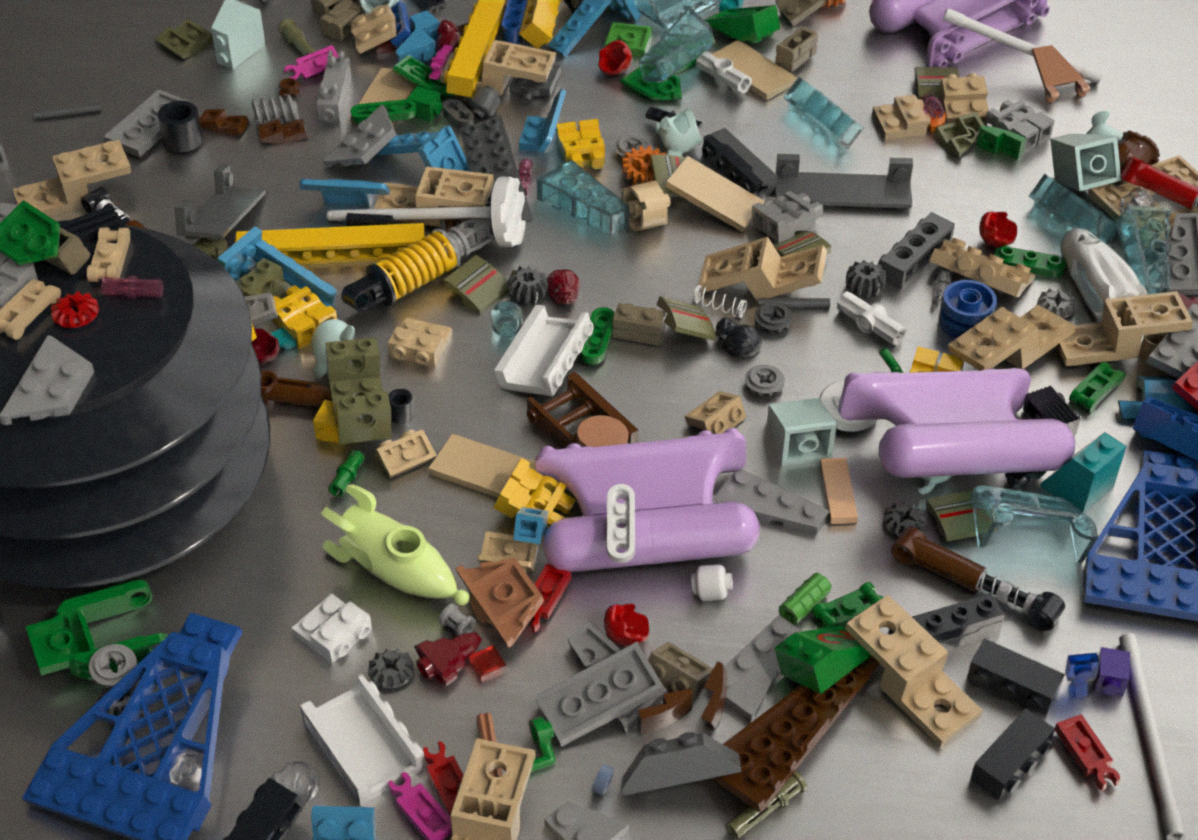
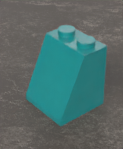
M1104 432L1077 452L1064 466L1055 470L1041 482L1040 487L1083 515L1114 488L1127 446Z

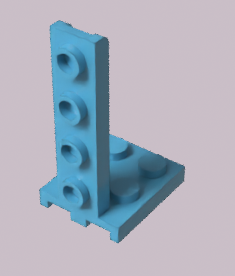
M584 0L548 46L563 56H567L606 7L611 11H618L625 19L630 18L636 22L641 17V14L633 0Z
M444 126L438 132L427 133V131H423L419 134H412L411 132L404 135L396 134L375 155L418 152L425 167L471 172L469 163L451 126Z
M253 227L217 259V262L237 281L243 275L250 273L253 267L265 258L282 266L285 282L291 286L296 285L300 289L307 286L311 293H315L327 307L335 306L338 290L315 276L313 272L303 268L292 258L278 251L273 245L263 241L262 231L257 227Z

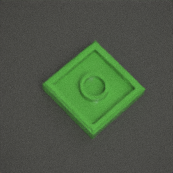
M612 22L604 47L611 41L619 40L628 45L632 56L645 57L652 35V27Z

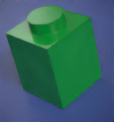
M417 86L407 97L408 100H412L416 104L415 118L432 122L442 111L439 92Z

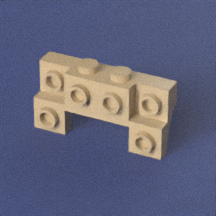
M954 237L952 241L944 240L941 249L935 248L929 261L1015 297H1020L1024 289L1033 283L1036 276L1030 273L1031 268L1019 263L1017 266L1006 265L1003 263L1004 259L991 254L989 257L981 254L982 250L972 246L966 247L965 241Z

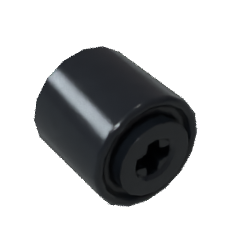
M182 100L172 101L159 109L158 120L163 144L168 150L184 153L195 150L200 146L203 136L198 109L193 103Z

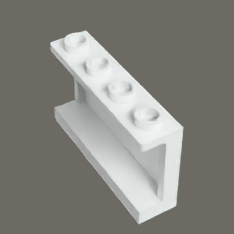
M535 305L494 370L500 388L554 396L558 387L562 385L567 372L572 368L576 357L582 351L588 337L592 335L593 323L590 320L589 313L582 312L578 320L548 317L545 306Z
M363 674L357 676L358 685L355 688L315 708L311 700L300 705L303 723L360 806L388 791V781L392 780L395 785L403 783L401 778L402 772L408 773L410 777L422 772L421 759L424 758L417 742L412 743L408 738L409 733L403 722H397L393 717L394 713L390 704L387 701L382 702L374 682H368Z

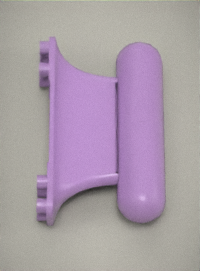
M873 0L869 9L871 23L877 30L884 33L897 32L915 22L920 24L932 37L928 44L926 66L946 67L952 61L954 63L959 62L963 54L992 40L942 20L947 8L1006 33L1025 23L1028 25L1032 24L1035 18L1039 16L1046 17L1050 7L1047 6L1048 0Z
M990 368L982 371L917 373L873 372L857 374L852 372L844 379L845 383L838 406V412L843 419L849 421L885 419L895 425V427L888 429L880 440L878 453L883 468L893 476L914 478L1055 471L1064 466L1074 456L1076 441L1071 429L1065 423L1056 419H1016L1014 414L1023 407L1031 383V377L1024 369Z
M729 428L719 434L701 431L697 436L681 439L600 447H581L579 444H570L566 449L557 450L551 446L541 448L540 453L535 458L536 471L543 476L546 475L554 478L558 483H564L566 485L565 489H568L576 497L583 514L582 517L563 518L556 521L546 530L543 550L549 564L558 570L580 572L739 556L750 552L756 545L760 535V524L754 510L743 503L734 501L712 502L713 488L720 473L736 472L745 466V437L737 429ZM617 484L628 485L635 493V555L626 563L614 562L607 553V494L609 489ZM624 499L617 500L618 503L626 502ZM622 523L617 525L618 528H624L626 526ZM619 548L617 550L618 553H624L626 551L623 548Z

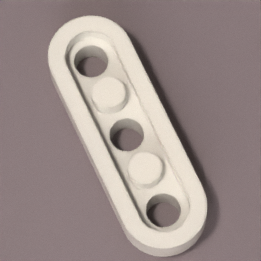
M625 484L614 485L607 494V553L610 559L617 563H626L635 555V493L630 486ZM624 499L626 502L618 503L617 500ZM620 523L626 525L624 528L617 527ZM619 548L626 550L624 553L617 552Z

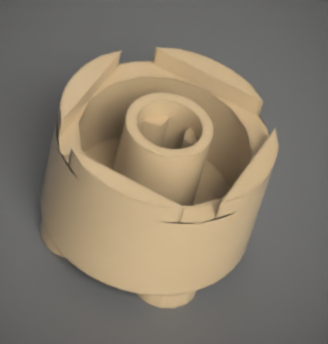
M656 180L633 185L622 191L621 207L622 209L626 208L628 216H624L632 231H644L667 224V207L670 206V198L668 194L663 193Z

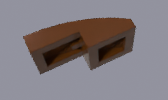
M205 109L199 118L202 128L226 135H241L249 124L246 115L227 116L225 109Z
M303 118L284 125L277 119L258 126L260 139L264 143H288L308 138Z
M717 661L704 686L712 697L701 716L705 725L716 729L720 721L727 695V671L723 663Z
M692 689L663 694L662 705L638 709L637 726L640 736L670 726L692 710Z

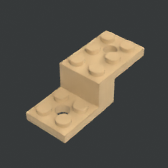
M494 40L483 62V70L475 90L478 87L488 85L502 95L510 76L546 83L554 64L556 53ZM451 53L441 73V83H444V75L446 70L449 71V63L451 59H454V53Z
M120 140L108 141L103 144L52 156L58 178L14 188L13 192L18 205L24 200L50 217L83 208L81 197L89 193L87 184L132 172Z
M426 166L419 186L384 182L390 189V194H379L374 209L485 207L494 183V175ZM443 219L393 221L424 223V225L440 227Z
M765 237L706 255L698 285L702 286L703 293L705 287V292L716 291L719 288L736 285L744 281L756 301H758V298H773L777 295L791 293L795 290L809 286L812 287L821 283L827 250L824 245H819L780 257L769 238Z
M1177 291L1104 299L1101 322L1074 325L1075 332L1060 342L1057 347L1065 366L1139 358L1142 335L1192 330L1193 321Z
M1040 305L1035 306L1021 317L1001 307L948 344L950 353L980 371L993 368L1003 360L1010 362L1020 369H1024L1073 334L1075 328L1074 324Z
M889 595L847 622L845 630L885 668L880 688L939 747L943 746L982 716L983 710L943 672L949 652ZM881 627L890 628L894 632V634H883L879 629ZM944 705L949 712L940 713L935 710L934 706Z
M476 738L451 813L453 834L451 840H517L520 831V805L534 763L535 750ZM496 768L506 771L501 777H493L490 774Z

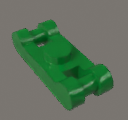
M1103 361L1074 388L1069 396V400L1075 404H1082L1084 409L1091 413L1100 401L1123 382L1126 373L1121 370L1116 371L1112 369L1110 364Z
M866 582L853 592L826 604L824 602L817 604L811 612L817 620L822 621L823 628L834 626L846 627L847 622L877 603L883 597L877 595L876 588L871 582ZM867 599L869 603L864 605L862 601Z

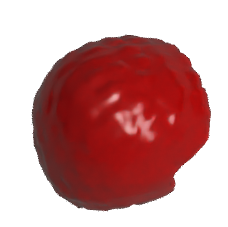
M611 41L599 51L598 67L603 73L619 75L630 68L632 53L628 45L623 41Z
M990 211L981 217L979 223L980 237L987 245L1004 247L1013 244L1016 240L1018 233L1017 224L1007 218V212Z
M633 603L610 605L604 615L605 633L610 641L619 647H628L636 642L640 644L649 637V620L647 616L634 610L636 606Z

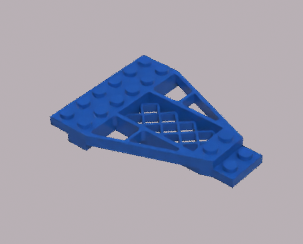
M1143 451L1140 472L1088 552L1083 574L1084 602L1198 621L1197 460L1191 457ZM1136 492L1135 528L1115 525ZM1155 499L1161 506L1155 508L1149 501ZM1182 503L1188 510L1183 513L1176 505ZM1168 511L1175 518L1168 520L1162 513ZM1193 515H1194V522L1190 519V517L1193 516ZM1154 518L1161 526L1155 528L1148 521ZM1182 523L1188 530L1183 533L1176 525ZM1168 531L1175 538L1169 541L1162 533ZM1193 535H1194V542L1190 539V537L1193 536ZM1107 536L1134 541V560L1098 555L1096 553ZM1153 538L1161 545L1156 549L1148 542ZM1182 543L1188 551L1182 553L1176 545ZM1168 551L1174 559L1168 561L1162 553ZM1194 556V563L1189 559ZM1154 559L1158 564L1148 563V561ZM1181 563L1186 569L1175 566Z
M190 612L179 633L172 632L51 745L22 799L34 806L132 840H188L192 830L196 832L200 830L212 806L209 798L223 682L228 673L230 656L243 633L240 627ZM182 672L191 674L192 676L184 679ZM177 674L179 682L164 688L162 680ZM139 681L121 715L113 716L105 713ZM201 682L202 685L199 691L189 696L187 688ZM158 685L160 691L153 693ZM182 691L184 699L170 705L168 697ZM163 700L165 708L151 714L148 706ZM187 707L188 711L185 717L175 722L173 714ZM209 709L205 743L194 742L192 739ZM143 711H144L145 717L139 719L140 716H141V714H142ZM168 716L170 725L156 731L154 722ZM97 720L115 725L97 757L92 758L67 749ZM149 726L151 734L137 740L134 732ZM174 734L170 745L161 748L159 740ZM130 737L131 743L125 745L128 738ZM154 742L156 751L142 757L140 748ZM187 749L204 754L200 787L196 792L170 784ZM134 752L136 761L122 767L120 758ZM159 760L160 764L157 770L147 775L145 766Z

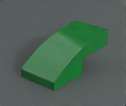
M982 125L979 128L976 145L993 154L1000 150L1018 160L1023 156L1026 138L1011 131Z

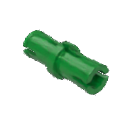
M351 450L345 462L338 466L337 474L328 487V491L333 496L337 497L339 495V497H342L347 486L357 477L356 472L365 459L360 451L356 450L354 453V450Z

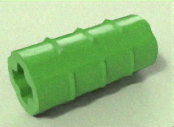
M814 573L807 580H804V583L799 588H796L795 592L788 596L779 606L778 612L780 616L791 624L797 625L803 618H806V615L814 606L822 602L831 592V583L822 574Z

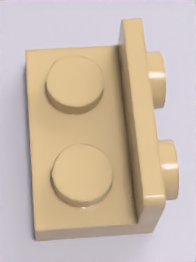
M719 391L684 417L687 425L704 429V431H710L712 434H719L746 418L740 396Z
M423 429L417 432L410 430L402 434L400 439L396 441L386 440L380 443L374 454L375 460H380L389 479L432 461L437 456Z

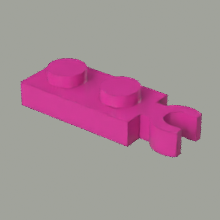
M333 45L296 59L294 62L296 66L287 65L283 72H292L294 76L290 78L297 80L301 76L303 81L325 73L329 51L333 52L334 57L339 58Z
M445 45L437 52L436 57L432 58L430 79H440L441 73L453 52V46Z
M406 772L401 773L403 785L397 786L392 780L388 781L390 793L398 797L396 798V806L425 840H443L452 834L450 816L421 783L412 787L411 777Z

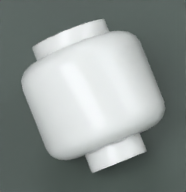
M720 564L699 566L696 573H692L693 594L698 595L702 601L724 600L727 597L728 590L733 589L732 574L726 573L724 566Z

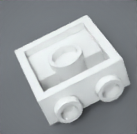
M330 594L291 629L295 637L333 664L339 657L345 656L355 643L360 639H364L372 629L370 615L351 601L345 604L336 596Z

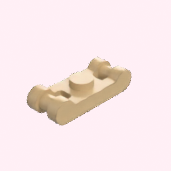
M99 228L96 249L91 265H88L87 268L88 282H99V279L114 283L119 282L130 243L129 228H119L118 231H111L110 228Z
M32 279L0 309V333L6 332L8 337L15 340L20 339L25 328L50 303L55 304L56 298H60V288L52 285L45 286L44 282Z

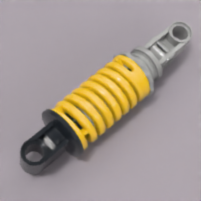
M491 218L470 219L457 227L448 229L447 232L442 229H435L430 235L415 241L406 248L399 250V252H395L383 260L368 265L366 267V276L343 288L341 300L358 312H364L380 302L386 306H391L395 301L404 297L406 293H412L414 289H419L421 285H426L429 281L435 280L436 277H441L443 273L458 269L460 267V258H466L471 252L495 240Z

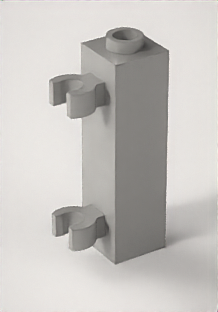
M329 51L316 104L319 122L340 123L351 79L350 59L344 58L345 54L343 51H340L339 58L334 57L333 52Z

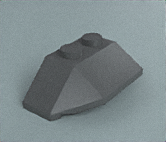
M687 732L674 739H654L642 747L623 775L621 785L622 796L741 772L740 757L737 752L704 733Z

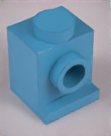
M522 507L516 513L513 540L541 544V539L547 529L549 511Z

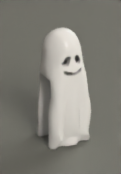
M1074 228L1063 236L1060 244L1062 258L1066 262L1069 273L1083 300L1093 314L1096 323L1102 320L1104 299L1147 295L1145 287L1140 284L1132 268L1090 231Z

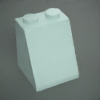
M225 0L211 27L217 63L234 70L265 46V38L259 9L237 0Z
M1070 133L1050 138L1055 182L1078 191H1083L1121 181L1117 136Z
M819 398L769 404L767 423L781 466L817 462L820 459L832 458L837 424Z

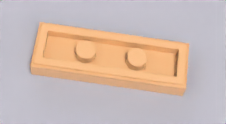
M820 459L828 510H830V524L857 523L858 515L847 459Z

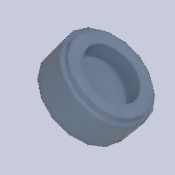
M603 764L593 783V792L599 795L606 793L615 773L613 767Z

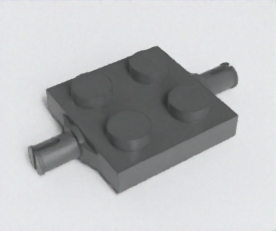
M553 64L546 83L513 77L509 84V92L523 95L521 102L525 105L530 103L533 96H551L561 73V64Z

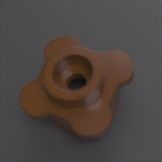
M293 78L283 79L279 84V88H281L278 92L279 95L282 97H287V95L291 97L298 96L300 94L298 90L300 83Z

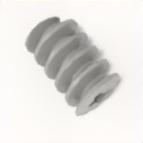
M287 95L286 101L281 96H278L277 102L274 101L273 97H269L268 103L265 102L264 98H261L259 105L255 99H252L254 121L258 120L260 125L264 124L265 119L267 122H271L275 118L281 122L282 117H284L285 121L289 123L290 117L293 116L295 121L298 120L296 98L292 100L290 95Z

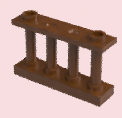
M576 372L567 376V391L540 405L531 396L527 398L526 414L530 422L538 425L562 449H566L570 444H578L576 440L577 432L571 435L564 427L586 414L591 416H610L619 420L626 426L629 432L627 444L638 443L639 430ZM570 400L576 401L580 405V407L557 420L549 414V412Z

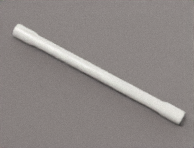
M949 8L944 13L942 20L971 30L1033 56L1031 50L1038 48V46L977 22ZM1066 59L1084 79L1095 84L1100 82L1103 72Z
M1126 633L1119 637L1122 651L1130 652L1129 678L1161 807V818L1166 839L1182 840L1185 837L1167 771L1140 661L1141 655L1137 639L1134 634Z

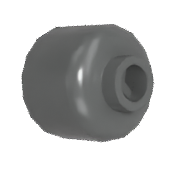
M488 85L478 87L469 101L474 116L479 119L483 117L491 118L501 104L499 92Z

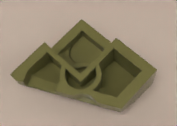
M977 112L958 116L953 123L938 126L934 133L948 151L956 157H961L977 140L979 128L985 125Z

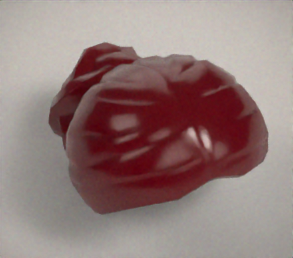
M443 20L436 29L438 35L435 44L436 54L445 45L453 46L452 53H454L462 35L458 32V27L452 21Z
M558 269L547 276V292L554 302L568 305L577 300L580 291V279L575 272L569 269Z
M254 328L257 338L251 344L259 365L263 366L277 357L280 350L279 341L266 330Z

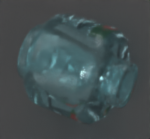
M504 301L493 307L491 322L494 332L506 338L513 337L519 332L523 326V311L518 304Z

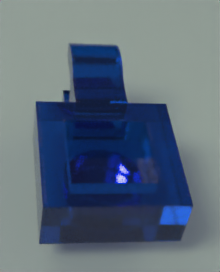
M1097 652L1068 655L1065 674L1067 681H1071L1072 685H1075V697L1088 696V680L1097 678L1100 663Z

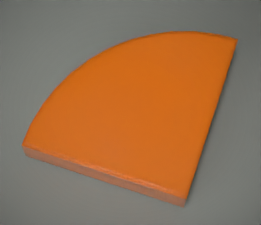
M945 111L930 113L931 123L928 129L931 133H934L938 126L945 124Z

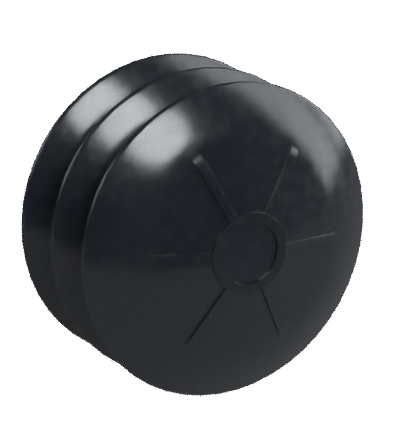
M124 225V228H129L130 243L118 283L108 282V280L99 279V282H88L87 268L88 265H91L98 238L83 243V246L86 247L91 255L73 275L45 260L32 262L37 279L44 282L45 286L52 285L60 288V298H65L66 293L74 295L77 291L82 295L90 293L91 297L97 300L99 312L93 321L84 326L66 328L54 322L51 306L54 304L50 303L25 328L20 339L10 338L6 335V332L0 333V414L47 336L54 337L92 363L94 373L71 414L56 417L47 416L44 419L32 421L30 416L12 418V424L3 425L0 420V580L42 588H80L120 582L144 575L182 558L207 542L230 522L252 495L262 476L268 458L270 422L268 411L261 395L259 361L251 344V317L243 292L234 278L222 265L205 252L171 235ZM76 306L71 307L73 310L76 311V313L78 312V308H76Z

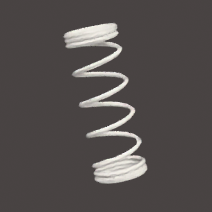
M697 285L691 299L692 303L697 304L702 299L704 307L712 302L713 310L719 309L722 305V311L725 314L732 309L734 317L740 319L744 315L747 306L745 300L739 302L736 315H734L736 297L730 309L724 312L723 305L726 294H724L719 307L715 309L713 301L716 291H714L711 301L704 305L703 297L706 287L703 289V293L702 286Z

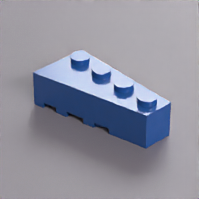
M1150 396L1142 402L1132 429L1138 431V434L1144 438L1154 439L1198 461V415Z

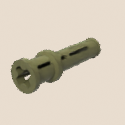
M286 18L279 23L278 31L280 34L286 36L287 42L290 45H295L303 56L316 52L304 38L303 31L296 27L292 19Z
M795 771L761 813L748 806L734 819L727 822L725 828L729 835L735 840L740 839L742 835L776 808H785L788 806L789 800L796 794L804 793L808 788L802 775Z

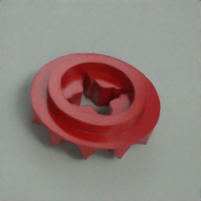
M79 291L74 295L66 293L65 298H56V304L51 306L52 318L56 324L62 327L77 328L93 321L99 312L97 300L92 298L90 293L84 295ZM76 306V308H78V312L76 313V311L73 310L71 307Z

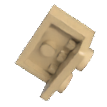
M485 531L481 554H478L477 560L481 564L483 562H499L503 559L516 558L525 572L534 573L539 544L513 540L514 535Z

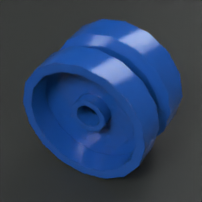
M960 280L951 283L943 293L939 325L945 333L957 339L995 312L997 305L995 293L984 283L975 280Z

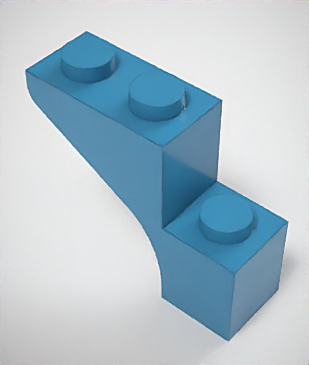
M426 10L409 17L411 35L396 50L397 62H400L407 55L412 56L421 63L431 61L433 57H436L435 41L438 39L436 29L440 22Z

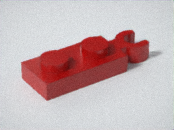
M546 563L534 584L541 593L544 602L530 620L533 622L532 632L536 633L539 630L541 617L548 620L572 579L570 571L558 570Z
M1080 714L1056 723L1055 732L1085 776L1094 774L1096 777L1095 784L1101 791H1104L1107 785L1104 778L1110 779L1114 786H1117L1120 781V774L1114 768H1111L1114 760L1083 715Z
M439 741L438 753H430L426 746L423 748L425 761L429 764L426 766L427 774L446 813L451 818L464 775L454 755L446 758L445 744Z

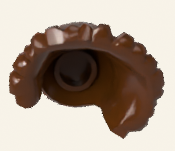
M1131 130L1123 132V137L1118 142L1121 173L1130 156L1145 161L1150 165L1159 162V148L1150 137L1142 136L1138 132ZM1121 179V181H1118V183H1125V182H1127V181H1125V180H1123V179Z

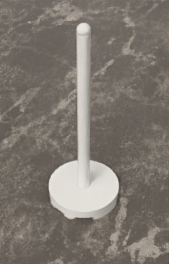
M505 176L497 178L494 184L491 206L329 210L326 213V218L331 222L346 221L347 213L393 215V220L491 218L493 233L500 247H514L521 244L525 232L526 220H521L525 197L523 192H519V179Z

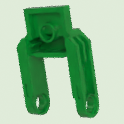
M135 580L64 600L57 609L58 614L55 618L26 626L27 635L40 675L69 668L71 675L88 681L94 680L89 671V663L94 653L100 648L95 649L88 623L147 606L153 598L148 583L144 580ZM137 592H143L141 595L137 597H131L133 594ZM156 633L145 637L141 635L113 644H120L130 648L136 656L137 664H139L155 649L151 647L160 644L168 634ZM109 659V669L117 673L119 665H116L112 659Z

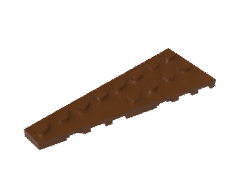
M871 655L822 694L803 685L797 687L723 744L739 754L741 772L711 779L761 813L878 668L880 663Z

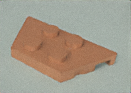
M516 558L503 559L499 562H483L481 567L465 569L464 565L455 568L457 574L506 646L510 648L543 604L544 600L541 593Z

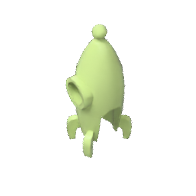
M353 484L348 485L346 492L353 496L359 504L352 505L342 516L326 506L323 509L321 515L346 533L345 536L338 540L342 546L330 540L325 541L322 546L337 561L348 562L355 558L369 572L388 585L411 595L434 599L453 597L455 603L460 606L468 603L470 598L468 592L457 589L455 578L438 550L425 540L423 533L419 529L405 526L388 516L374 511L376 499L371 492Z

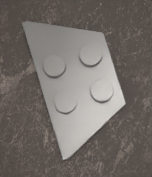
M381 105L366 120L362 121L350 135L343 139L342 143L322 160L326 167L332 168L334 163L339 162L342 166L366 164L396 136L384 105Z
M47 336L0 414L1 423L9 425L12 424V418L30 416L32 421L44 419L47 416L56 417L71 414L94 373L92 363L54 337Z

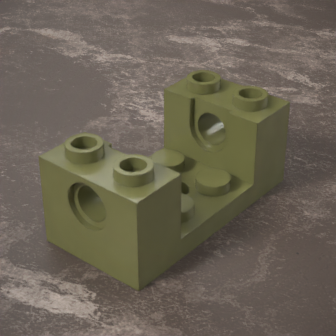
M202 237L193 244V246L211 256L215 261L228 250L227 240L225 239L212 241L207 237ZM265 258L260 260L250 273L243 275L236 281L244 297L271 293L273 297L276 296L280 299L286 296L282 266Z
M377 338L325 342L326 370L339 444L391 439V407L388 392L383 391Z

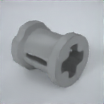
M454 603L446 606L438 620L442 626H448L452 629L456 636L471 633L476 625V620L471 616L467 617L459 611L458 605Z

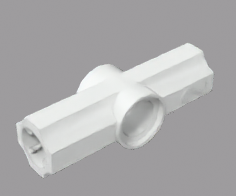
M705 51L696 60V67L715 77V84L718 86H730L743 94L752 85V78L735 69L731 59H718Z
M848 291L842 294L837 302V309L854 319L857 327L866 334L874 332L895 346L906 335L907 328L888 317L884 307L878 303L869 305Z

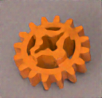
M641 145L639 150L631 148V153L626 152L625 158L622 159V174H626V180L633 179L632 184L654 181L650 157L651 155H666V153L660 154L659 148L651 150V146L644 149Z

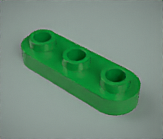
M403 99L357 104L350 110L351 120L356 124L366 120L381 105H384L391 121H406L416 115V104L412 100Z
M1010 246L1000 247L995 252V256L1004 259V264L1009 266H1017L1018 263L1031 268L1030 273L1036 275L1060 277L1064 274L1066 267L1064 259L1055 254L1018 249Z
M599 307L591 314L590 320L593 323V332L588 337L581 351V359L587 364H598L605 359L613 333V317L615 314L610 308Z

